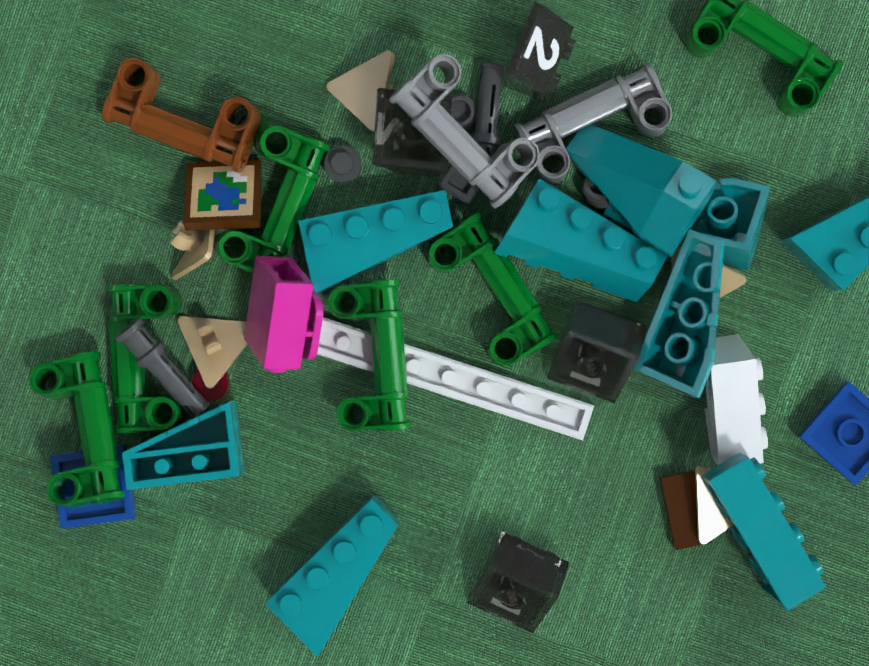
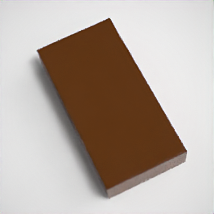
M695 469L660 476L659 479L674 549L679 550L703 545L698 540Z

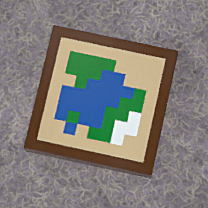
M248 160L241 173L234 172L231 166L221 162L187 163L183 219L185 231L260 228L262 195L261 160Z

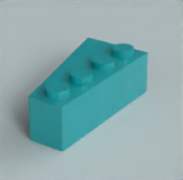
M540 178L494 254L506 258L508 255L523 259L524 264L535 268L543 266L560 272L559 276L570 280L578 278L590 282L592 287L634 302H637L653 285L667 258V255Z
M446 190L298 221L310 279L314 284L313 289L317 294L325 292L453 229Z
M737 453L701 475L722 515L727 521L731 519L734 523L730 528L735 539L746 552L750 551L753 555L747 560L753 571L764 582L762 587L767 596L786 611H789L826 588L820 575L824 574L823 568L813 554L807 556L801 546V543L805 541L801 531L794 522L788 524L781 512L786 507L775 490L769 491L762 480L766 477V473L755 457L749 459L748 456Z
M375 494L309 556L269 596L265 603L317 657L398 527L399 518Z

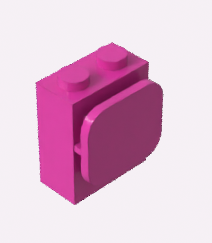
M255 256L244 340L263 369L274 373H284L287 369H300L302 357L305 360L315 359L323 321L322 300L313 289L314 284L291 257Z

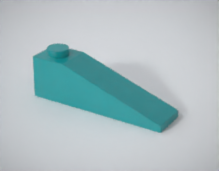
M591 124L580 129L566 148L570 160L592 185H596L606 196L610 206L616 212L619 211L631 225V230L641 240L672 257L687 235L688 230L691 229L710 201L716 184L715 179L684 161Z
M736 178L720 179L721 182H716L710 201L691 227V230L725 242L723 264L749 271L760 237L770 186ZM611 206L606 208L604 213L605 219L631 229V225L619 211L616 212Z
M689 229L633 369L689 395L700 398L714 364L725 242Z

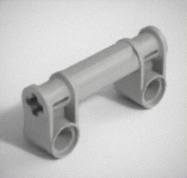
M438 55L424 63L393 92L388 100L392 104L397 103L412 118L411 124L427 138L471 186L476 185L491 200L490 205L495 209L502 205L516 191L522 180L536 167L540 157L539 149L535 142L523 137L502 144L490 157L440 105L439 102L459 82L461 67L458 61L451 55ZM434 66L439 67L444 72V83H439L434 78ZM514 148L521 153L522 162L520 166L512 158Z
M649 62L642 64V69L623 78L618 75L599 86L542 111L541 116L523 125L520 123L513 125L517 138L524 137L535 142L539 149L540 157L534 170L541 180L554 185L565 179L570 167V157L561 138L624 108H627L636 129L641 135L649 138L658 137L664 133L670 123L672 110L661 89L655 70ZM649 110L657 111L662 116L663 122L656 126L650 125L646 122L644 113ZM549 157H555L562 162L563 168L558 173H549L543 168L542 163Z

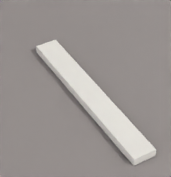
M323 317L317 354L374 372L371 333ZM404 344L407 384L580 440L584 439L594 405Z

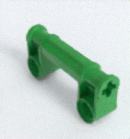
M706 0L700 9V14L685 37L686 48L693 56L698 58L707 57L724 42L732 30L792 69V74L777 97L780 111L789 117H798L814 108L844 64L839 59L834 61L817 50L815 43L810 42L751 4L748 0ZM697 31H708L713 38V43L711 45L703 44L697 36ZM793 89L799 90L804 94V106L798 105L793 101Z
M280 126L267 127L261 130L255 142L256 149L262 157L287 167L260 237L255 238L243 232L229 229L221 232L215 239L214 244L215 252L219 258L244 269L245 272L252 275L255 256L283 257V255L288 254L299 225L298 221L302 218L314 185L319 177L316 172L324 152H329L331 147L312 137L295 133ZM272 132L280 135L283 140V147L277 154L269 152L265 144L267 136ZM236 236L242 242V250L238 255L229 257L224 252V243L228 238Z
M479 211L436 240L428 252V262L435 271L449 273L467 261L473 260L512 321L510 326L489 340L487 344L488 357L495 364L511 365L528 354L543 348L558 338L559 334L557 331H552L541 315V306L535 300L509 257L507 256L506 258L494 254L500 242L497 238L491 237L481 221L483 216ZM447 246L454 251L455 260L452 264L446 266L436 261L435 250L438 247ZM502 338L510 340L514 346L513 355L506 360L499 358L495 352V345Z
M400 279L342 285L333 289L328 296L327 304L334 316L340 319L369 317L371 326L376 393L347 398L339 404L336 412L337 420L346 430L392 431L411 428V422L407 421L405 398L409 396L407 387L402 311L398 309L397 287L400 285ZM348 292L355 298V306L350 312L345 309L343 304L344 297ZM355 403L360 405L364 411V418L361 422L355 420L352 415V407Z
M107 285V291L111 292L112 315L109 316L113 402L117 403L118 426L114 427V433H139L165 430L179 426L184 422L187 413L171 395L146 396L145 370L135 364L136 358L122 342L117 343L114 337L137 317H141L142 320L173 317L181 309V294L174 287L167 285ZM160 292H163L168 300L167 306L162 312L155 306V297ZM163 403L169 404L173 411V417L169 422L165 421L160 415V407Z
M98 351L81 352L67 358L40 363L31 370L29 375V385L35 393L52 400L74 397L86 466L59 472L49 479L46 493L51 502L59 506L79 508L125 498V492L121 491L119 486L117 468L120 467L115 444L106 383L101 381L98 361L101 360V353ZM56 373L57 382L55 386L47 390L45 386L47 378L51 374ZM69 481H73L75 492L70 499L66 500L63 495L64 486Z

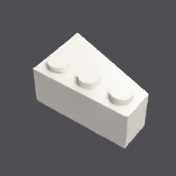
M738 334L716 337L714 364L705 383L707 397L705 416L710 451L717 466L737 453L746 455L749 459L755 457L759 463H764L763 449L768 448L767 433L765 428L761 427L760 415H765L766 413L763 394L759 393L758 381L763 380L762 363L760 358H755Z

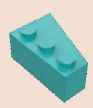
M869 195L780 240L831 291H844L869 266Z
M236 399L122 452L126 490L237 477L244 473Z

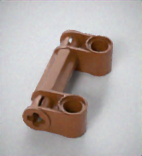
M138 58L126 59L121 63L110 94L106 98L102 109V120L104 122L112 123L114 121L130 127L132 133L142 135L205 161L212 162L215 160L231 166L236 173H241L244 170L261 123V114L255 105L241 97L229 98L221 106L215 126L211 128L152 105L161 82L160 73L155 67ZM144 69L145 79L143 83L135 86L133 82L135 73ZM246 107L248 111L247 120L242 125L237 126L234 123V114L239 108ZM126 110L131 112V114L127 115L122 113V111ZM225 148L233 151V154L223 152L222 149Z

